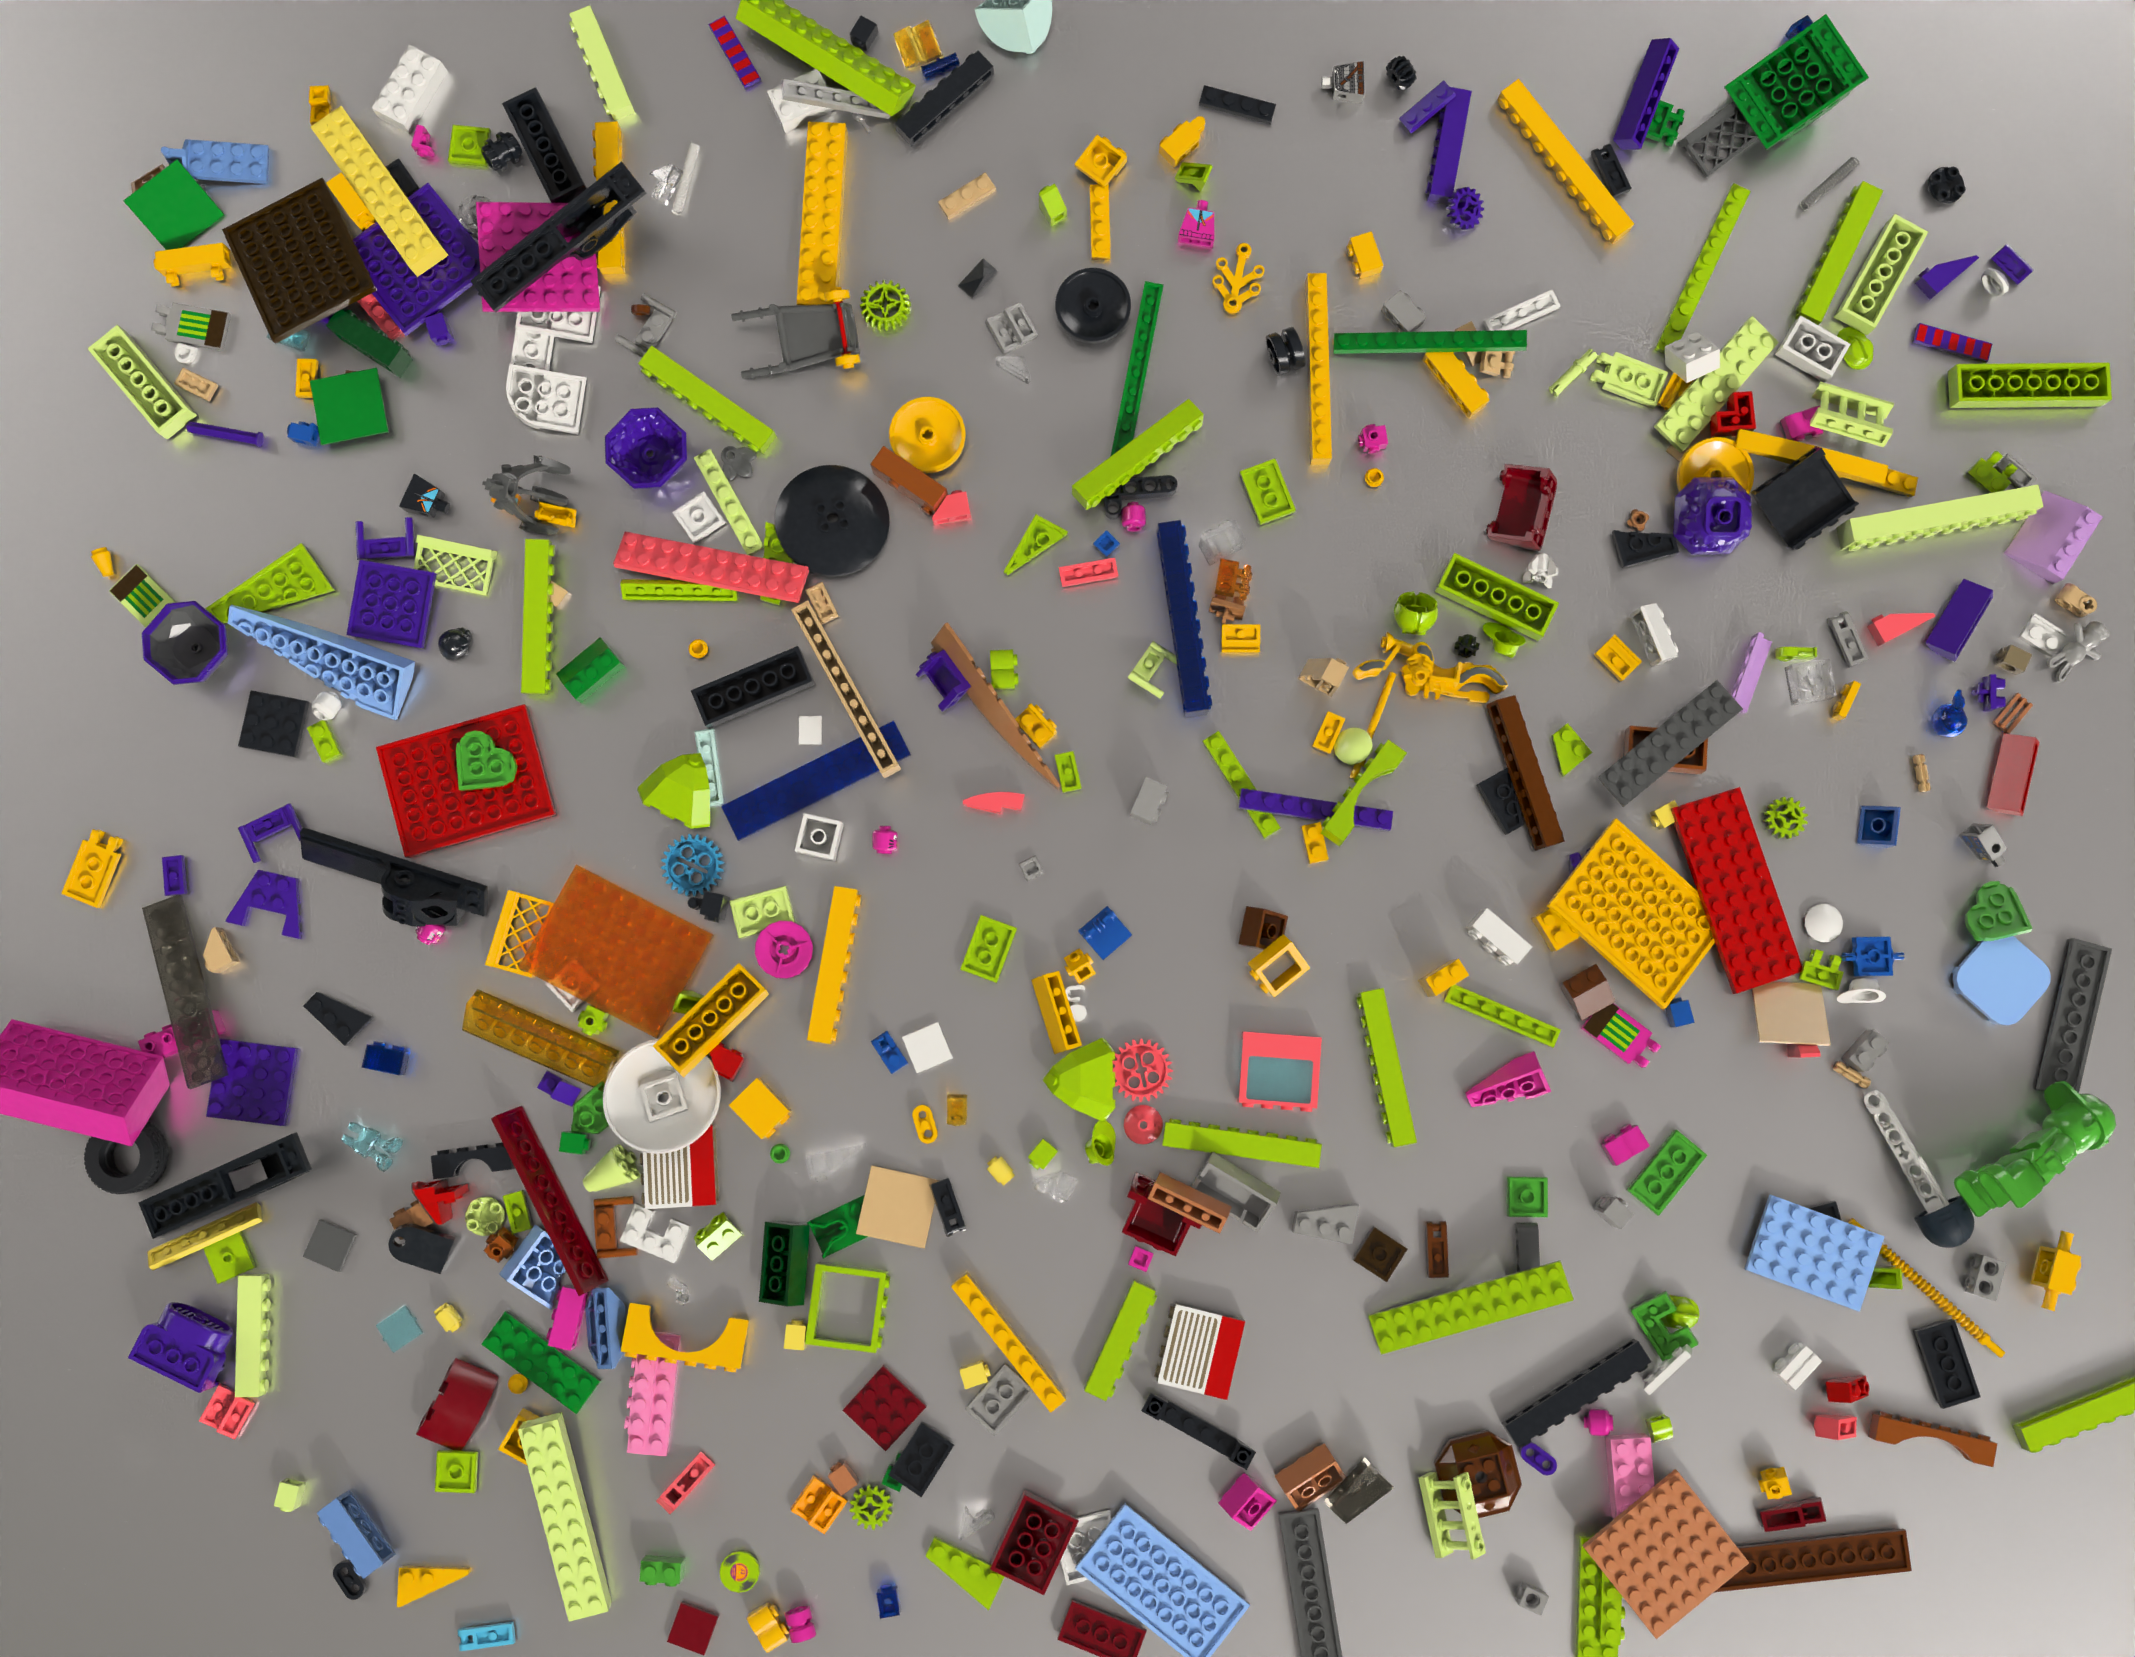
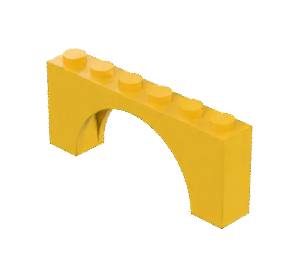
M635 1303L629 1304L621 1352H625L626 1357L637 1358V1354L645 1355L646 1360L656 1361L657 1357L665 1358L664 1362L676 1364L677 1360L685 1361L684 1365L696 1367L697 1363L705 1364L704 1368L716 1370V1366L724 1367V1371L735 1373L736 1369H741L749 1320L729 1318L724 1332L712 1345L696 1352H679L667 1347L655 1334L650 1318L651 1306Z

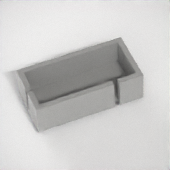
M1215 1152L1211 1153L1191 1186L1231 1206L1229 1216L1237 1221L1241 1219L1244 1209L1247 1210L1242 1224L1257 1233L1277 1205L1281 1193Z

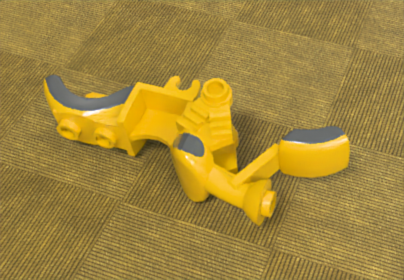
M1389 632L1382 636L1380 647L1383 648V653L1392 651L1387 660L1365 661L1359 664L1352 672L1357 680L1366 677H1376L1382 669L1386 670L1396 654L1400 653L1409 657L1406 660L1407 664L1401 667L1400 671L1402 672L1405 684V692L1410 696H1415L1419 691H1424V698L1426 699L1428 698V693L1433 692L1435 700H1438L1440 694L1450 697L1464 698L1469 702L1485 704L1490 698L1488 692L1475 690L1464 692L1458 690L1467 683L1475 682L1483 684L1492 693L1498 694L1508 686L1504 677L1496 671V668H1492L1491 665H1474L1470 662H1458L1455 667L1441 668L1434 664L1433 654L1427 643L1418 642L1412 645L1394 638Z

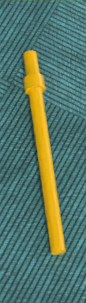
M1389 672L1367 729L1371 739L1377 728L1397 675L1396 673ZM1366 759L1353 766L1350 779L1354 780L1361 767H1364Z

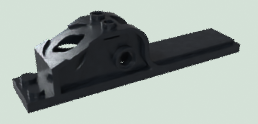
M621 161L471 280L472 284L493 311H499L562 260L568 257L585 260L609 244L621 228L637 213L632 205L647 193ZM616 200L618 203L604 215L605 205ZM578 231L581 232L575 239L573 238L569 242L566 241V237L572 236Z
M305 827L300 831L301 851L304 860L381 884V891L384 895L382 898L383 913L389 919L400 924L409 926H457L466 911L485 916L488 911V886ZM407 878L410 881L406 883L400 881V879Z
M296 1132L138 1203L151 1236L154 1239L225 1207L287 1183L310 1172L309 1170H312ZM261 1161L267 1179L236 1192L229 1173Z

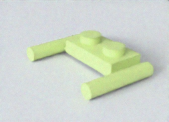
M1152 641L1128 676V679L1161 699L1164 692L1149 683L1150 679L1164 658H1167L1179 667H1182L1185 661Z

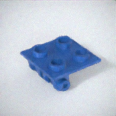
M1108 906L1078 930L1102 960L1132 936Z

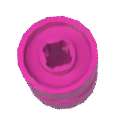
M800 1606L784 1614L787 1626L791 1627L789 1629L791 1643L803 1642L816 1636L814 1623L810 1622L812 1619L810 1606Z

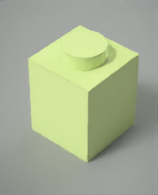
M289 1478L281 1481L274 1506L280 1507V1510L284 1512H292L300 1507L306 1482Z

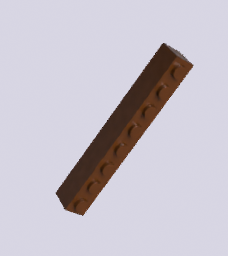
M1516 696L1505 697L1487 704L1486 706L1535 851L1565 842Z

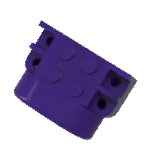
M171 1302L165 1306L158 1322L149 1324L142 1329L128 1358L201 1393L219 1385L220 1382L216 1378L225 1367V1349L233 1335V1329L224 1321L200 1309L183 1303Z

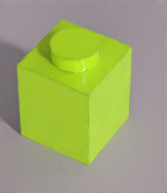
M1043 1138L1028 1156L1031 1159L1029 1163L1037 1170L1039 1168L1044 1169L1058 1150Z

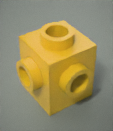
M1080 948L1063 958L1067 964L1064 967L1070 977L1074 975L1079 984L1096 974L1090 965L1093 963L1088 953L1083 954Z
M1784 1467L1768 1468L1765 1471H1760L1762 1480H1758L1761 1492H1766L1768 1499H1780L1783 1496L1792 1495Z

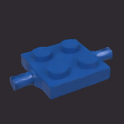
M1852 937V953H1842L1841 957H1848L1841 959L1842 961H1853L1854 977L1893 976L1894 960H1904L1905 956L1898 957L1904 955V953L1893 952L1891 937Z

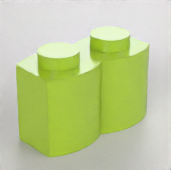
M1013 649L990 650L991 684L995 690L1015 689V685H1018V673H1014V666H1018L1017 654H1013Z

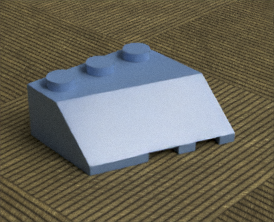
M535 1224L499 1275L552 1310L555 1294L558 1293L561 1277L566 1270L547 1232Z

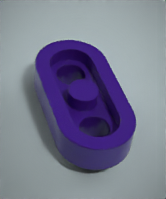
M1530 1442L1528 1445L1520 1447L1519 1453L1521 1458L1541 1474L1548 1476L1556 1471V1460L1538 1445ZM1531 1448L1532 1454L1527 1455V1449ZM1544 1461H1548L1547 1467L1542 1466Z

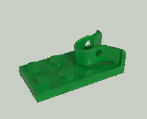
M864 1195L807 1222L819 1245L823 1259L868 1237L856 1234Z

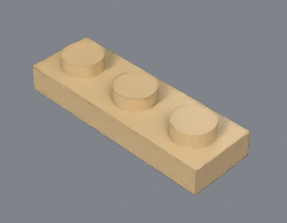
M985 172L938 201V204L949 220L996 191V187Z

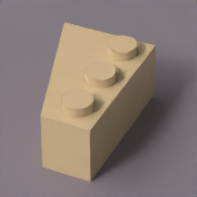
M1339 658L1308 659L1298 679L1332 697L1349 667L1346 666V662Z

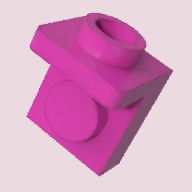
M417 125L411 144L412 148L421 157H434V151L430 146H427L430 142L428 131L424 126Z

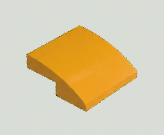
M813 1475L790 1509L793 1513L805 1519L810 1526L825 1534L848 1500L827 1483Z

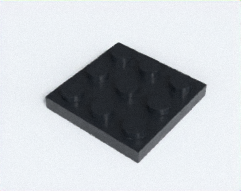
M251 690L238 747L297 758L309 702Z

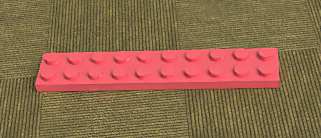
M624 532L613 563L615 568L795 603L800 601L809 572L807 566L631 532Z

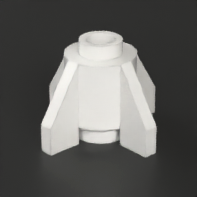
M1539 553L1530 561L1529 567L1523 575V583L1527 584L1535 581L1537 583H1544L1548 589L1552 588V577L1558 575L1559 569L1550 556L1545 553Z

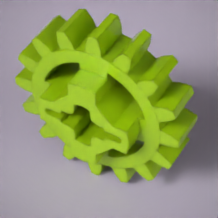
M1781 797L1780 801L1778 799L1773 800V804L1767 806L1770 811L1764 812L1768 816L1767 819H1764V822H1769L1766 829L1772 828L1771 834L1779 833L1778 838L1780 839L1784 836L1786 839L1792 838V835L1794 837L1798 836V831L1802 832L1805 830L1802 825L1808 824L1804 820V817L1808 816L1806 813L1803 814L1805 806L1799 807L1800 801L1793 802V797L1787 800L1786 797ZM1784 805L1781 811H1776L1778 807ZM1790 825H1796L1792 830H1788Z
M868 1484L866 1490L861 1486L859 1489L860 1494L855 1492L853 1496L856 1499H851L850 1504L854 1506L849 1511L855 1513L852 1516V1520L858 1519V1526L863 1523L864 1529L871 1525L872 1530H875L876 1524L882 1527V1520L888 1522L889 1517L887 1514H892L893 1510L889 1507L893 1506V1502L888 1501L891 1495L884 1494L885 1488L881 1491L878 1490V1484L874 1488H871V1485ZM866 1495L865 1502L858 1504L859 1500ZM869 1503H872V1506H876L873 1511L868 1507ZM884 1510V1513L877 1518L878 1511ZM861 1514L866 1515L868 1519L864 1518Z

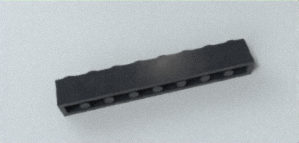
M1632 1339L1501 1424L1517 1447H1524L1536 1435H1544L1548 1431L1547 1428L1564 1422V1418L1569 1414L1574 1415L1581 1411L1583 1405L1587 1403L1592 1404L1598 1400V1396L1602 1393L1607 1394L1614 1390L1616 1384L1620 1382L1625 1383L1631 1379V1375L1635 1372L1639 1373L1647 1369L1651 1360L1639 1341Z

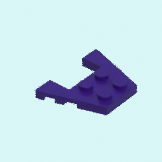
M257 870L225 922L245 926L250 907L286 915L281 935L301 939L298 879Z

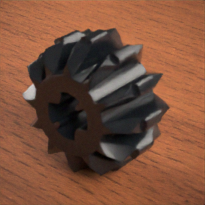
M1405 56L1393 58L1386 66V75L1389 77L1392 85L1396 86L1398 90L1409 88L1417 79L1416 71L1413 68L1414 65Z

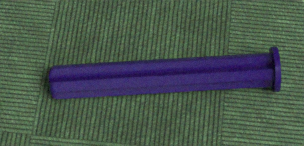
M189 421L186 425L187 432L255 444L257 447H261L264 441L262 432L252 433Z

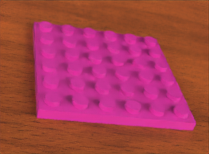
M476 202L480 273L568 203ZM578 231L574 235L566 237V241L569 242L571 239H575L581 232ZM596 254L585 260H577L575 257H568L562 260L497 312H600ZM482 297L483 312H494Z

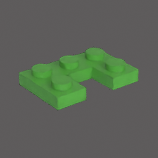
M1666 1291L1631 1308L1632 1314L1662 1361L1671 1359L1673 1357L1672 1353L1679 1346L1682 1348L1688 1344L1693 1348L1699 1343L1688 1325L1671 1334L1664 1325L1661 1318L1677 1309Z

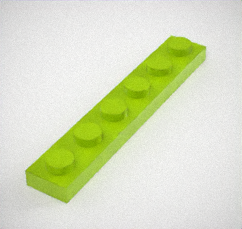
M621 579L620 583L623 600L737 601L738 599L737 591L682 580Z
M1219 731L1202 741L1238 799L1241 788L1256 790ZM1246 810L1263 838L1268 837L1281 828L1272 813Z
M1457 985L1449 988L1444 1000L1448 1004L1554 1048L1561 1029Z

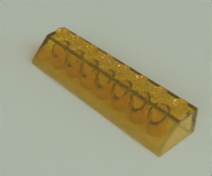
M479 989L466 1003L462 1031L593 1088L598 1087L597 1084L602 1081L601 1087L598 1090L604 1092L606 1080L617 1063L619 1050Z

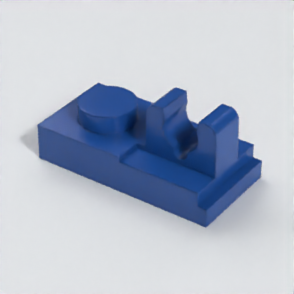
M885 1031L871 1041L891 1074L908 1064L888 1031Z

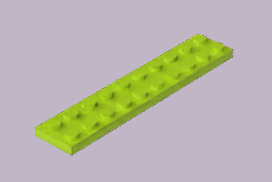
M1561 1260L1373 1313L1369 1315V1319L1380 1352L1385 1354L1570 1302L1574 1298Z

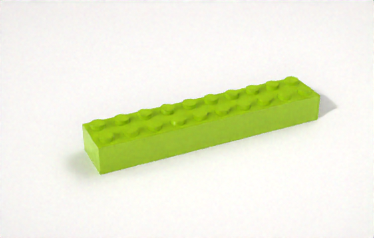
M783 0L740 1L735 19L885 113L893 116L910 104L916 85L911 83L908 78L895 73L892 68L879 63L876 58L863 53V50L852 46L844 38H839L831 30L823 28L815 20L807 18L799 10L785 4Z

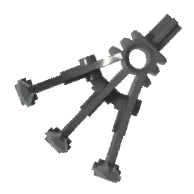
M533 455V464L513 467L509 464H504L501 466L502 473L493 474L492 479L487 478L486 481H483L482 485H485V490H489V495L496 499L493 506L499 510L504 509L509 514L522 521L519 526L520 529L551 535L558 533L559 528L556 525L525 514L517 505L515 496L516 494L531 495L530 500L534 502H544L559 506L567 505L568 498L562 494L537 486H533L532 491L526 490L518 486V482L524 476L536 471L567 475L571 473L569 466L549 458Z

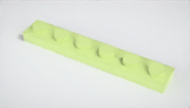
M711 449L694 457L746 554L751 556L764 549L762 541Z

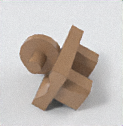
M1219 591L1215 597H1212L1209 612L1216 613L1215 616L1222 618V624L1226 623V619L1232 621L1234 619L1242 620L1246 608L1244 606V598L1234 597L1233 602L1226 601L1227 595Z

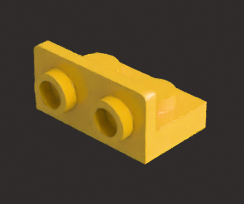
M1030 703L1015 720L1025 734L1040 749L1057 734L1055 730L1057 726L1050 718L1046 720L1042 716L1044 712L1037 704L1033 706Z

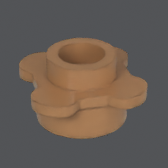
M1634 509L1631 511V517L1627 521V525L1637 528L1638 531H1643L1646 522L1649 520V515Z

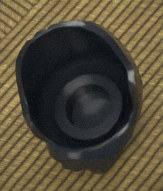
M463 627L445 631L438 640L442 656L448 660H456L465 655L471 642V632Z

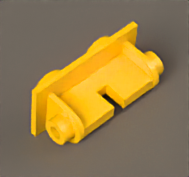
M539 502V509L535 511V517L538 520L575 528L577 510Z

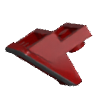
M447 1179L427 1183L417 1181L411 1184L412 1194L437 1225L444 1224L453 1218L451 1203L456 1202V1199L462 1198L463 1194L469 1191L468 1183L449 1186Z

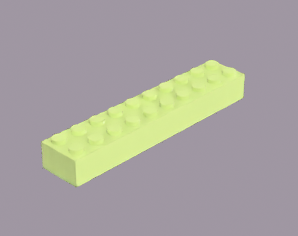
M2039 485L1851 518L1838 526L1836 530L1841 550L1855 551L1860 549V546L1867 545V548H1872L1882 542L1888 545L1898 542L1899 539H1904V541L1914 540L1916 536L1923 535V538L1934 536L1937 532L1948 534L1954 532V529L1959 528L1960 531L1969 530L1975 525H1979V528L1990 526L1992 522L2004 524L2010 522L2009 519L2016 518V521L2025 520L2028 516L2037 514V510L2043 507Z
M560 1412L524 1421L520 1425L518 1432L568 1621L608 1612L612 1600L563 1414Z

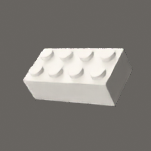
M408 45L373 104L372 110L378 118L411 134L446 76L447 69L440 60Z

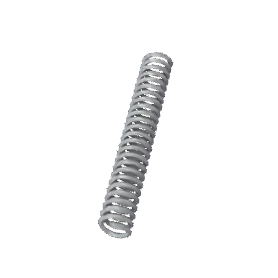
M1851 157L1822 182L1820 186L1807 195L1800 202L1802 210L1807 211L1809 207L1829 192L1833 186L1844 179L1846 175L1859 165V160Z

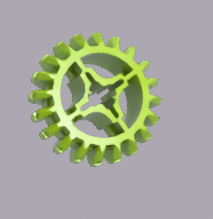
M884 279L880 285L876 281L875 287L869 284L870 291L864 290L865 296L860 298L862 302L860 309L863 310L861 315L865 317V322H871L870 326L872 328L877 325L879 331L882 327L885 328V331H888L889 326H892V329L895 330V324L902 326L901 320H907L905 314H910V309L908 308L911 307V302L908 301L910 299L909 295L905 294V288L900 289L899 283L894 286L892 280L889 284H886ZM888 293L895 295L900 301L889 298ZM881 294V297L879 299L873 300L876 296ZM885 299H886V302L888 303V304H887V307H886V312H885V310H884V308H883V307H884V304H885ZM871 310L882 313L883 318L874 315ZM897 311L896 314H894L893 316L889 317L890 314H891V312Z

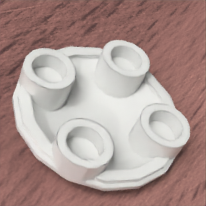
M1819 904L1806 911L1805 928L1812 940L1830 942L1841 934L1843 919L1835 907L1828 904Z

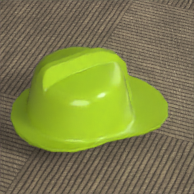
M1846 327L1839 331L1837 337L1851 344L1843 357L1848 366L1857 370L1869 366L1873 360L1874 348L1872 342L1866 338L1864 333L1853 327Z
M1488 622L1483 625L1484 633L1493 639V649L1510 658H1513L1519 646L1524 645L1526 642L1523 636L1502 624Z
M1098 1121L1094 1125L1092 1137L1085 1145V1152L1090 1164L1101 1163L1108 1166L1114 1161L1116 1135L1114 1128L1108 1121Z
M1669 1295L1677 1309L1661 1318L1664 1325L1677 1329L1687 1325L1689 1328L1693 1327L1699 1319L1697 1304L1689 1298Z

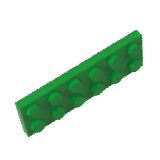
M505 1311L481 1345L575 1414L579 1413L601 1382V1379L559 1348L548 1346V1340L514 1315Z

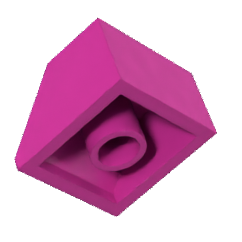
M1243 1473L1218 1503L1232 1519L1252 1531L1277 1500L1253 1478Z

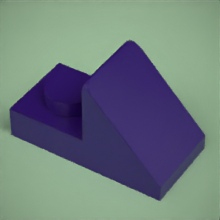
M549 1070L546 1071L537 1087L551 1095L550 1098L571 1107L582 1090Z

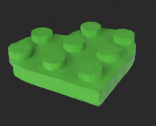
M471 731L466 733L460 742L457 743L456 760L460 791L501 787L514 781L517 763L513 754L502 748H496L495 742L490 735L481 731Z
M1990 881L1984 884L1975 895L1977 904L1965 915L1966 928L1976 941H1994L2028 933L2033 929L2017 893L2011 886L2009 888L2004 884H2000V881Z

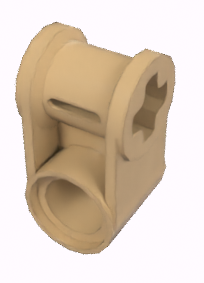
M2070 583L2065 584L2055 599L2056 604L2067 609L2077 617H2085L2097 608V602L2093 597Z

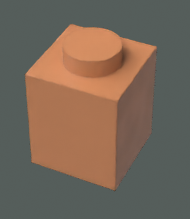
M847 1461L842 1464L837 1462L830 1468L831 1472L828 1474V1478L841 1496L859 1483L858 1477Z

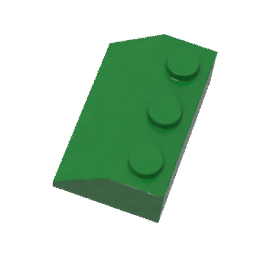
M600 637L557 672L556 675L578 702L582 703L625 666Z

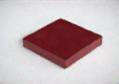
M682 1601L667 1642L704 1656L719 1615Z

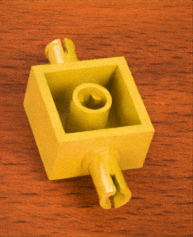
M2060 1231L2057 1248L2040 1246L2031 1284L2043 1287L2046 1290L2041 1307L2051 1311H2055L2058 1294L2072 1295V1291L2076 1288L2077 1272L2081 1268V1256L2070 1252L2074 1234L2066 1231Z

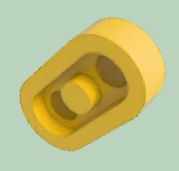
M919 1105L913 1110L912 1117L920 1141L929 1144L937 1139L938 1130L932 1110L926 1105ZM920 1111L926 1112L925 1118H920ZM926 1130H930L932 1132L931 1137L925 1136Z

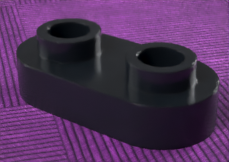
M341 1561L334 1567L333 1577L345 1596L351 1600H356L365 1593L366 1583L361 1576L355 1573L354 1565L350 1561ZM343 1568H347L348 1574L343 1572ZM354 1584L359 1586L358 1591L354 1589Z

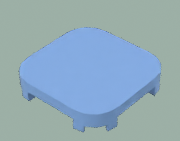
M2014 936L1994 941H1980L1962 963L1952 971L1954 991L1957 994H1961L1988 1018L1987 1021L1997 1025H2011L2021 1020L2047 990L2051 979L2050 971L2046 964Z

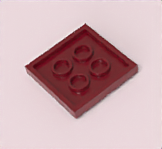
M883 1365L842 1411L883 1450L887 1451L927 1405Z

